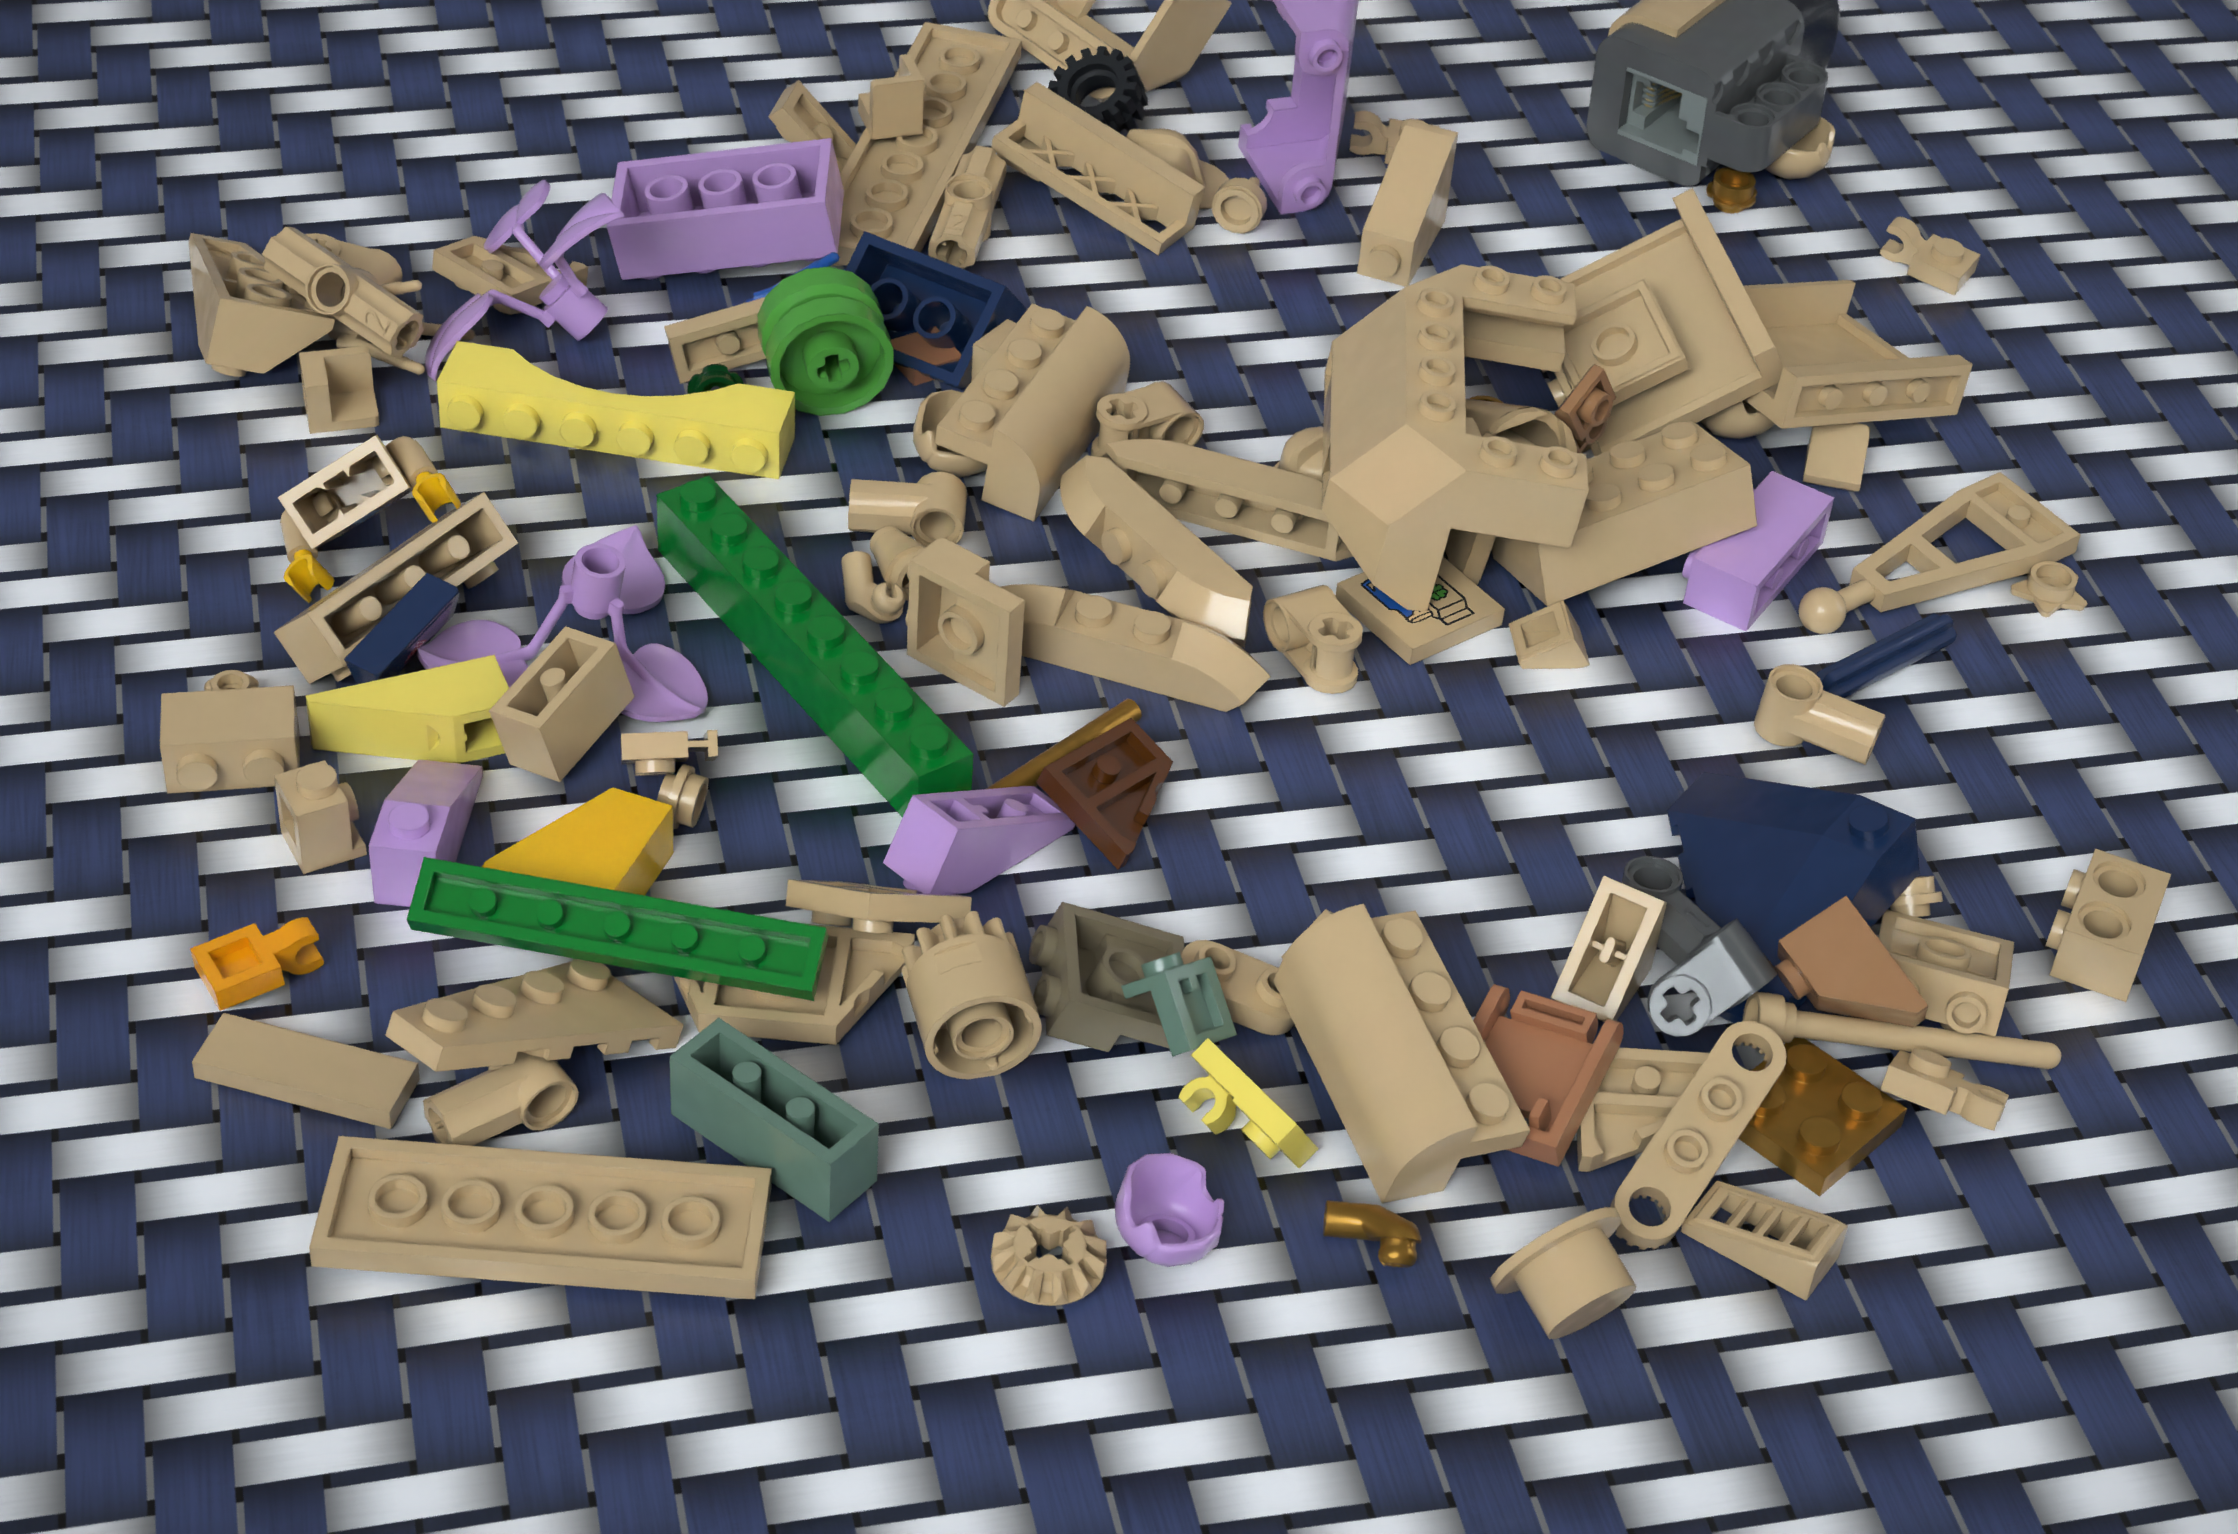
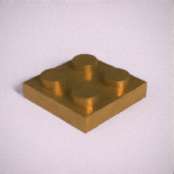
M1794 1037L1790 1043L1784 1044L1786 1064L1783 1071L1739 1137V1140L1820 1197L1902 1126L1907 1108L1807 1039ZM1762 1061L1751 1071L1765 1069L1767 1061Z

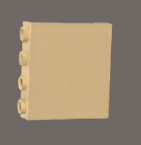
M1693 188L1672 198L1681 219L1560 278L1563 282L1575 284L1576 312L1646 278L1690 369L1612 406L1604 432L1597 441L1588 444L1582 453L1591 449L1593 455L1597 456L1608 452L1611 447L1618 443L1637 441L1659 433L1665 426L1671 423L1688 422L1691 420L1697 423L1779 383L1783 365L1777 350ZM1562 367L1560 373L1554 372L1557 378L1547 383L1558 407L1561 406L1572 391Z
M1852 280L1744 286L1783 365L1779 383L1745 399V401L1781 429L1957 415L1973 364L1960 355L1908 358L1847 314L1856 284Z

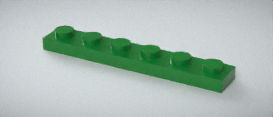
M428 857L423 859L407 916V922L411 930L814 1001L828 941V932L825 927Z

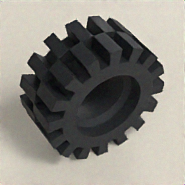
M1098 46L1097 54L1092 55L1090 49L1086 48L1080 50L1082 59L1076 61L1073 55L1065 59L1069 67L1067 70L1058 66L1054 71L1057 81L1050 80L1048 89L1118 133L1123 129H1126L1128 132L1129 130L1137 129L1133 118L1143 121L1146 114L1143 106H1148L1146 89L1132 60L1128 55L1124 58L1122 51L1114 48L1111 54H1109L1106 46ZM1105 87L1115 88L1113 94L1106 101L1095 106H1080L1091 92Z

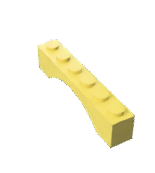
M462 341L456 342L437 379L440 428L780 479L795 439V392L738 383L712 391L674 396L616 394L582 387L557 378L529 363L513 349Z

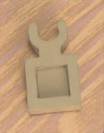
M1913 1049L1911 1053L1900 1050L1889 1064L1880 1090L1943 1115H1946L1948 1111L1954 1112L1973 1124L1995 1130L2007 1103L2008 1094L1986 1085L1973 1084L1963 1080L1965 1074L1950 1069L1952 1063L1948 1059L1928 1050Z

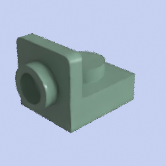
M1180 952L1142 964L1141 967L1145 978L1121 986L1125 999L1151 991L1172 1057L1197 1049L1207 1038L1215 1043L1237 1035L1211 956L1184 965Z

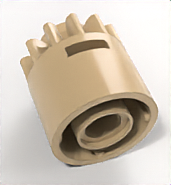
M977 911L969 912L965 919H953L950 915L946 914L941 916L940 924L931 930L925 927L919 928L916 934L920 946L911 945L902 949L906 965L903 966L901 971L926 1057L930 1064L940 1073L958 1079L995 1076L1017 1066L1037 1046L1041 1036L1042 1024L1013 933H1005L1002 921L998 917L992 918L982 926Z

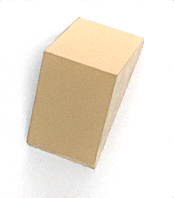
M1603 876L1551 998L1558 1002L1597 1013V1018L1605 1022L1607 1019L1617 1021L1652 969L1667 902Z

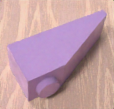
M419 759L384 799L369 843L374 903L410 907L424 857L456 862L482 781V766Z
M1034 786L912 795L883 863L904 879L903 885L907 889L917 890V894L956 895L970 893L1073 830L1075 823L1051 798Z

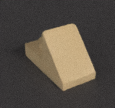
M799 80L783 91L768 116L776 125L780 135L791 143L832 138L840 173L856 146L855 142Z

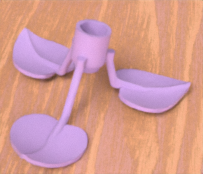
M544 179L541 180L522 197L518 205L507 211L489 234L484 248L489 253H492L514 234L517 240L552 279L539 296L546 304L544 310L494 289L489 290L482 296L477 293L449 316L433 336L425 356L427 375L436 382L437 371L443 358L455 346L456 342L483 317L489 307L494 304H502L536 318L547 328L556 321L577 341L588 335L605 316L608 308L577 278L565 260L564 254L570 247L591 232L617 218L625 217L624 213L613 203L609 196L601 193L586 203L564 226L555 242L545 254L525 233L524 222L543 205L549 194L550 184ZM554 262H555L556 266L558 267V269L560 270V272L554 267V265H553Z
M636 525L580 548L576 555L567 562L562 572V585L559 589L558 599L527 646L521 648V641L518 635L504 625L488 620H471L447 628L430 643L418 648L417 651L418 659L425 669L495 655L510 688L528 668L525 661L531 660L537 655L568 604H573L576 612L588 619L597 620L608 615L611 616L614 643H616L635 696L621 712L623 715L648 722L685 720L695 718L701 713L704 714L708 703L707 689L700 674L681 653L661 644L644 645L634 654L627 647L623 614H637L655 607L663 598L665 590V578L661 568L647 549L642 534Z

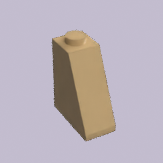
M1411 120L1406 121L1363 228L1357 274L1405 287L1409 286L1445 222L1458 132Z

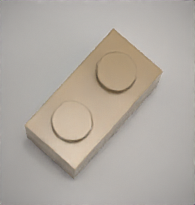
M565 626L494 704L489 713L510 765L561 782L635 696L616 643Z
M294 685L161 693L160 751L167 794L275 787L274 775L299 768L300 741Z

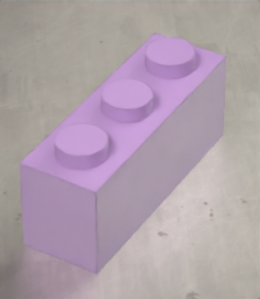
M1771 471L1756 489L1753 488L1757 526L1691 551L1682 572V576L1688 579L1683 600L1684 604L1743 631H1747L1821 546L1834 497L1774 471Z

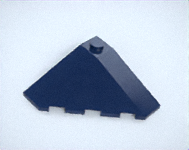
M1703 772L1667 810L1672 836L1680 835L1684 850L1683 853L1678 855V862L1683 875L1686 896L1689 899L1695 898L1696 905L1721 928L1737 918L1774 967L1781 962L1777 956L1778 941L1847 895L1871 928L1912 883L1914 878L1920 874L1916 818L1861 795ZM1778 974L1757 991L1781 994L1785 1002L1794 1003L1797 1010L1808 999L1806 995L1799 1000L1794 998ZM1747 999L1731 1009L1728 1008L1719 1017L1734 1024L1742 1022Z

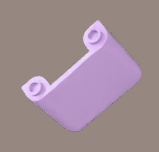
M1267 0L1275 3L1277 11L1283 20L1287 21L1296 35L1291 97L1267 99L1266 109L1268 114L1262 122L1254 127L1250 123L1240 125L1238 147L1280 215L1314 209L1322 204L1330 194L1344 123L1359 0Z

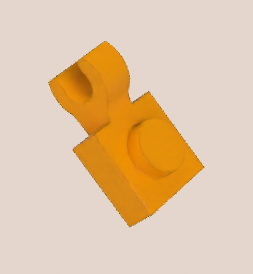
M308 917L294 919L283 925L280 929L264 936L257 925L253 923L190 948L194 967L219 1011L284 986L285 982L282 971L303 975L313 972L324 965L323 957L314 942L319 940V935Z

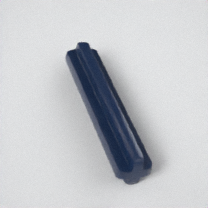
M1933 613L1818 671L1816 675L1820 678L1824 691L1846 698L1952 644L1957 637V633L1953 628L1954 620L1948 614L1940 616Z

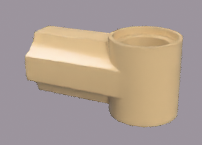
M942 471L931 472L923 476L917 483L851 479L848 529L849 531L875 533L880 528L893 526L906 535H912L917 542L926 547L940 536L957 544L962 539L967 503L966 486L960 478Z
M1783 664L1775 667L1769 673L1755 716L1754 727L1763 739L1772 744L1785 747L1796 746L1806 741L1866 765L1886 717L1885 714L1824 691L1820 678L1809 669L1794 664Z
M517 1052L514 1064L489 1066L487 1071L424 1099V1114L437 1143L474 1146L521 1123L531 1130H544L555 1126L572 1112L577 1103L579 1092L575 1083L556 1060L546 1061L543 1057Z

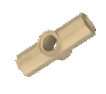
M975 146L973 151L962 155L955 175L946 181L945 202L929 242L928 256L961 269L974 265L982 242L986 241L991 235V216L1006 176V161L999 158L994 148Z
M285 226L279 234L270 238L262 253L265 260L263 269L307 298L309 305L316 312L333 316L392 357L401 358L407 350L416 346L424 331L422 327L424 315L381 287L377 279L370 272L350 266L294 227ZM345 283L346 292L343 300H341L340 292L342 285Z

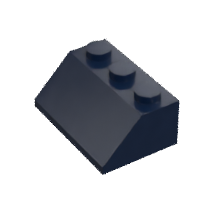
M866 231L863 232L845 269L846 271L853 272L870 285L879 302L884 325L891 340L918 332L931 346L944 349L955 347L962 354L959 361L935 366L894 349L893 363L905 368L915 369L927 377L960 390L971 383L973 344L1007 319L1017 323L1026 311L1024 305L1007 286ZM934 327L940 330L938 333H931Z

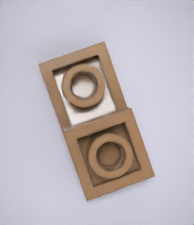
M1596 364L1589 368L1554 414L1571 429L1577 446V453H1582L1588 444L1594 443L1602 435L1607 419L1610 417L1613 401L1616 399L1605 370Z

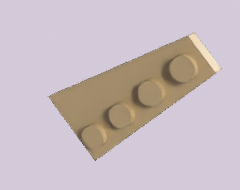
M574 959L570 962L538 971H530L520 976L491 984H483L477 988L441 998H433L427 1002L392 1011L385 1036L432 1070L439 1072L514 1064L517 1052L543 1057L546 1061L570 1059L574 1046L598 1044L597 1048L604 1055L628 1053L632 1041L650 1039L649 1043L656 1050L676 1048L684 1024L613 977L609 968L604 964Z

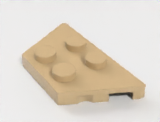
M814 925L825 927L828 932L827 946L814 1001L673 977L698 1032H701L717 1018H720L747 1037L836 1045L902 973L901 969L906 965L902 949L906 946L914 945L915 934L893 932L891 934L855 931L852 928Z

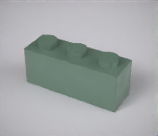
M717 1018L669 1056L671 1114L746 1166L772 1168V1183L828 1222L833 1220L877 1182L879 1123L722 1019Z

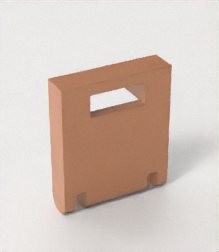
M1494 984L1486 995L1473 1021L1523 1117L1529 1119L1530 1132L1521 1147L1507 1150L1559 1167L1621 1045L1624 1033L1623 1024L1607 1019L1594 1044H1592L1598 1029L1597 1013L1522 990L1510 1010L1511 1019L1504 1016L1510 1003L1509 988Z

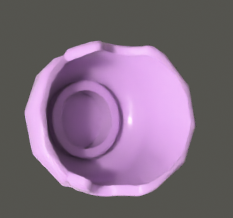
M1172 1153L1145 1154L1128 1166L1115 1203V1219L1122 1238L1136 1254L1144 1257L1151 1263L1171 1267L1192 1264L1218 1245L1223 1224L1224 1200L1222 1198L1213 1200L1206 1187V1170L1203 1166Z

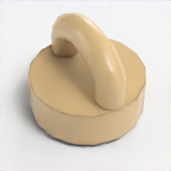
M1257 177L1249 179L1233 178L1225 181L1219 187L1212 201V213L1217 223L1233 233L1244 234L1252 231L1259 225L1267 209V198L1260 188V180Z

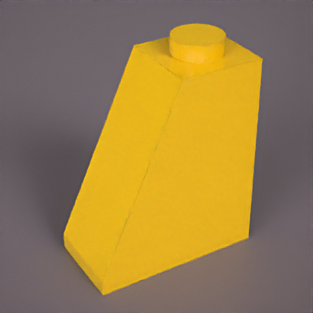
M612 787L486 860L482 867L645 896L674 853L673 806Z

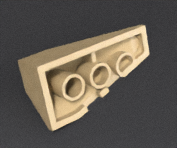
M190 233L188 244L198 346L205 363L211 364L213 370L234 377H243L246 375V371L264 374L333 330L335 318L316 312L309 305L307 298L305 300L297 291L263 269L264 257L249 245L242 242Z

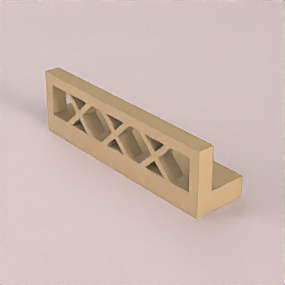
M1038 82L1024 91L1018 119L993 137L991 148H994L997 154L1157 255H1160L1195 226L1205 186ZM1025 137L1041 147V150L1025 149L1016 142ZM1056 166L1072 167L1082 173L1083 176L1066 175L1058 170ZM1098 193H1112L1122 198L1125 202H1109L1099 196ZM1141 219L1156 220L1167 228L1158 233L1142 223Z

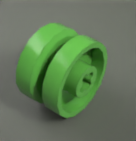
M834 267L811 268L784 278L766 295L757 314L760 344L766 356V365L775 389L795 392L796 410L819 416L844 414L867 404L885 387L893 371L894 349L889 333L884 325L879 302L868 283L850 271Z

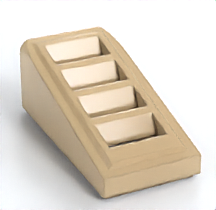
M1716 1181L1684 1220L1680 1232L1806 1301L1839 1258L1848 1226L1827 1215ZM1720 1208L1732 1214L1726 1223L1712 1219ZM1745 1221L1755 1226L1752 1232L1741 1229ZM1770 1234L1779 1240L1768 1238L1767 1236Z

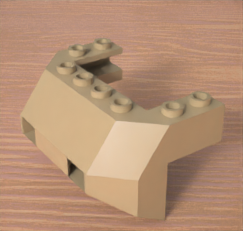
M1461 264L1406 286L1332 341L1324 380L1322 511L1371 583L1405 609L1427 612L1451 529L1571 549L1589 492L1586 454L1572 452L1558 446L1546 448L1512 442L1499 436L1481 437L1466 434L1464 356L1560 373L1565 357L1564 325L1574 326L1577 317L1575 284L1563 282L1553 276L1542 275L1532 277L1509 273L1495 266L1475 267Z

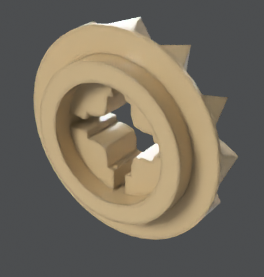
M1038 1205L1029 1217L1023 1218L1011 1214L1005 1229L1002 1232L994 1233L991 1250L993 1273L1005 1290L1023 1301L1044 1306H1057L1076 1302L1094 1291L1104 1277L1107 1265L1106 1240L1097 1237L1093 1220L1080 1222L1074 1220L1068 1207L1058 1215L1045 1214ZM1042 1245L1048 1250L1055 1249L1058 1246L1063 1247L1062 1258L1057 1259L1051 1254L1038 1258L1036 1257L1037 1246Z

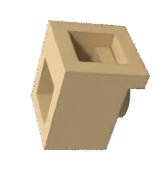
M325 760L274 775L281 833L303 874L367 855L366 845L353 821L359 819V811L354 793L347 782L338 784L335 769L328 765Z

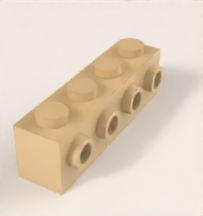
M485 492L461 504L460 508H454L438 518L437 522L431 523L275 630L274 634L309 684L330 673L339 682L351 675L344 660L345 657L426 573L456 587L464 582L466 587L470 589L498 571L499 569L494 560L514 547L518 542Z

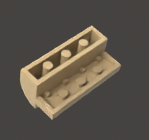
M1033 303L1030 305L937 425L934 444L987 465L982 501L1033 522L1036 520L1059 488L1062 474L1077 463L1099 432L1100 422L1096 417L1099 400L1109 394L1125 392L1130 370V355L1122 334L1106 316L1089 306H1086L1079 317L1073 320L1055 310L1043 308Z
M1364 904L1351 906L1316 922L1291 944L1273 980L1382 1203L1444 1191L1460 1159L1521 1147L1530 1132V1128L1416 910L1371 918Z

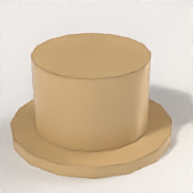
M1604 1207L1584 1213L1544 1233L1518 1250L1498 1267L1490 1278L1492 1287L1497 1294H1509L1520 1290L1548 1339L1567 1336L1599 1320L1620 1306L1636 1290L1635 1282L1608 1239L1620 1226V1215L1615 1208Z

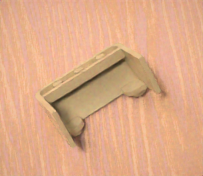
M991 0L988 7V18L990 24L1006 37L1021 39V47L1054 71L1058 66L1067 70L1069 67L1065 59L1073 55L1076 61L1082 59L1080 50L1089 48L1092 55H1096L1098 46H1106L1109 54H1111L1114 48L1122 51L1124 58L1128 55L1132 60L1146 92L1178 80L1188 73L1232 3L1228 0H1164L1135 48L1087 15L1096 0ZM1100 88L1091 92L1089 96L1104 102L1113 94L1115 88Z

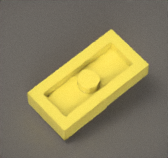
M1209 1038L1191 1054L1209 1076L1195 1078L1187 1083L1181 1090L1179 1099L1194 1112L1204 1101L1215 1098L1213 1108L1201 1119L1215 1135L1225 1131L1231 1125L1235 1118L1237 1106L1250 1120L1241 1131L1270 1160L1281 1151L1295 1166L1300 1168L1318 1150L1317 1146L1303 1130Z

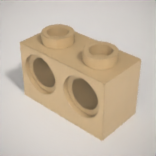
M2095 849L2087 872L2084 873L2073 869L2061 906L2072 909V912L2068 913L2058 909L2045 946L2058 951L2049 976L2126 1002L2171 874Z

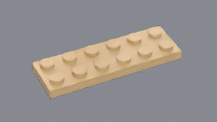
M339 1136L309 1246L311 1266L755 1299L772 1188V1168Z

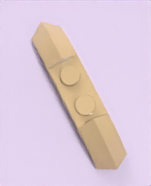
M1132 439L1107 443L1096 452L1097 457L1109 458L1178 520L1332 561L1353 557L1322 511V482L1319 480L1167 440Z
M1086 455L1062 474L1060 494L1068 517L1076 528L1106 555L1111 563L1118 565L1141 587L1147 596L1154 598L1173 617L1207 627L1229 638L1240 647H1245L1253 586L1109 458Z
M1035 584L1001 586V588L1025 600L1022 656L1223 712H1228L1243 705L1271 677L1242 647L1222 634L1202 625L1167 616L1160 612L1108 600L1102 596L1090 595L1067 588Z

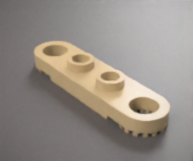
M1742 1021L1729 1026L1723 1032L1618 1188L1610 1207L1615 1208L1621 1217V1224L1616 1229V1235L1620 1239L1624 1238L1627 1241V1245L1631 1247L1633 1245L1639 1246L1641 1250H1646V1248L1654 1250L1659 1248V1246H1665L1675 1236L1785 1067V1046L1781 1038L1771 1028L1754 1021ZM1744 1043V1046H1748L1751 1043L1753 1044L1752 1048L1756 1049L1759 1047V1053L1761 1055L1765 1054L1766 1068L1760 1071H1750L1741 1067L1735 1061L1732 1054L1734 1045L1737 1047ZM1640 1195L1643 1199H1646L1647 1196L1651 1197L1650 1201L1653 1202L1656 1199L1658 1201L1657 1205L1663 1207L1664 1223L1658 1226H1646L1639 1223L1629 1210L1631 1199H1637Z

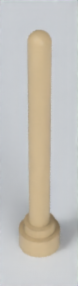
M1754 993L1747 999L1743 1014V1021H1754L1768 1026L1777 1033L1783 1043H1790L1796 1037L1912 1052L1913 1049H1924L1946 1057L2041 1069L2055 1068L2061 1061L2060 1049L2050 1042L2003 1036L1993 1037L1979 1033L1962 1034L1948 1029L1917 1025L1915 1027H1908L1869 1019L1799 1011L1794 1003L1785 1002L1781 994Z

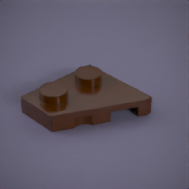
M1130 718L1045 766L1036 783L1119 870L1125 866L1137 844L1136 841L1151 813L1157 799V794L1169 773L1173 761Z

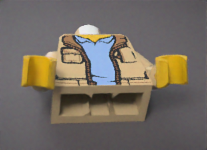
M375 435L278 497L285 508L280 523L287 558L291 563L284 573V580L309 603L311 602V592L317 584H320L327 591L334 584V577L316 560L318 557L317 547L342 536L411 491L428 520L433 523L438 521L434 513L440 506L452 502L456 509L461 506V501L445 476L438 473L428 455L416 440L411 437L402 436L385 446L378 435Z

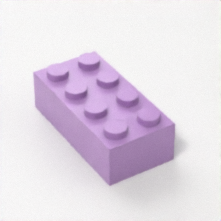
M832 138L618 162L611 200L624 213L625 217H620L607 223V230L621 279H657L664 275L690 272L704 274L717 269L744 266L758 268L771 263L797 260L812 262L832 252L838 254L844 190Z

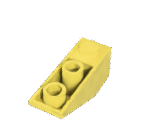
M495 655L306 695L311 745L314 750L458 764L504 754V748L489 710L504 695L509 686Z

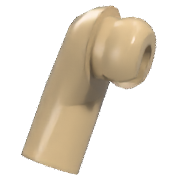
M853 551L845 554L841 559L847 607L878 624L891 623L898 619L903 613V605L905 604L903 590L896 584L889 590L885 582L878 585L874 583L872 561L868 553Z

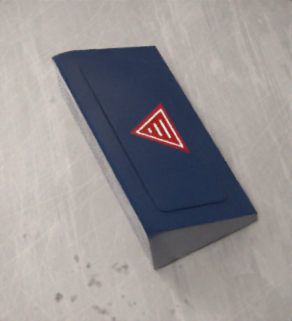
M426 573L345 657L344 660L356 683L361 684L397 676L417 655L418 648L426 645L453 617L460 595L457 587Z

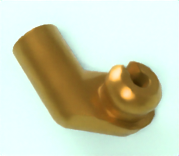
M1326 1201L1323 1236L1380 1241L1381 1247L1378 1258L1383 1265L1406 1268L1415 1264L1417 1261L1416 1243L1422 1242L1416 1224L1380 1205Z

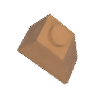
M1847 895L1778 941L1777 956L1781 962L1775 968L1779 972L1778 976L1785 987L1797 1000L1806 995L1816 1010L1908 1027H1915L1925 1020L1928 1004Z

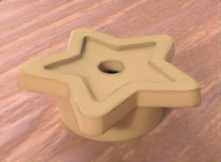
M2042 561L2036 563L2031 568L2030 573L2027 574L2026 580L2011 585V594L2032 601L2043 617L2051 616L2060 608L2082 611L2087 605V601L2075 591L2079 576L2071 568L2058 562Z

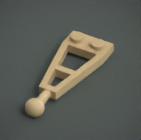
M1998 472L1958 490L1855 566L1852 570L1849 586L1838 591L1827 587H1818L1807 592L1799 604V618L1802 624L1812 632L1819 634L1832 633L1843 624L1847 612L1867 603H1870L1879 612H1885L2028 574L2036 563L2042 561L2056 562L2075 553L2081 534L2004 474ZM1964 518H1967L2006 550L1954 563L1931 543ZM1906 561L1920 572L1919 574L1892 581L1884 578Z

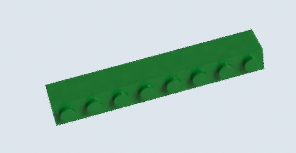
M709 475L657 494L658 551L902 818L912 795L972 790L974 754Z

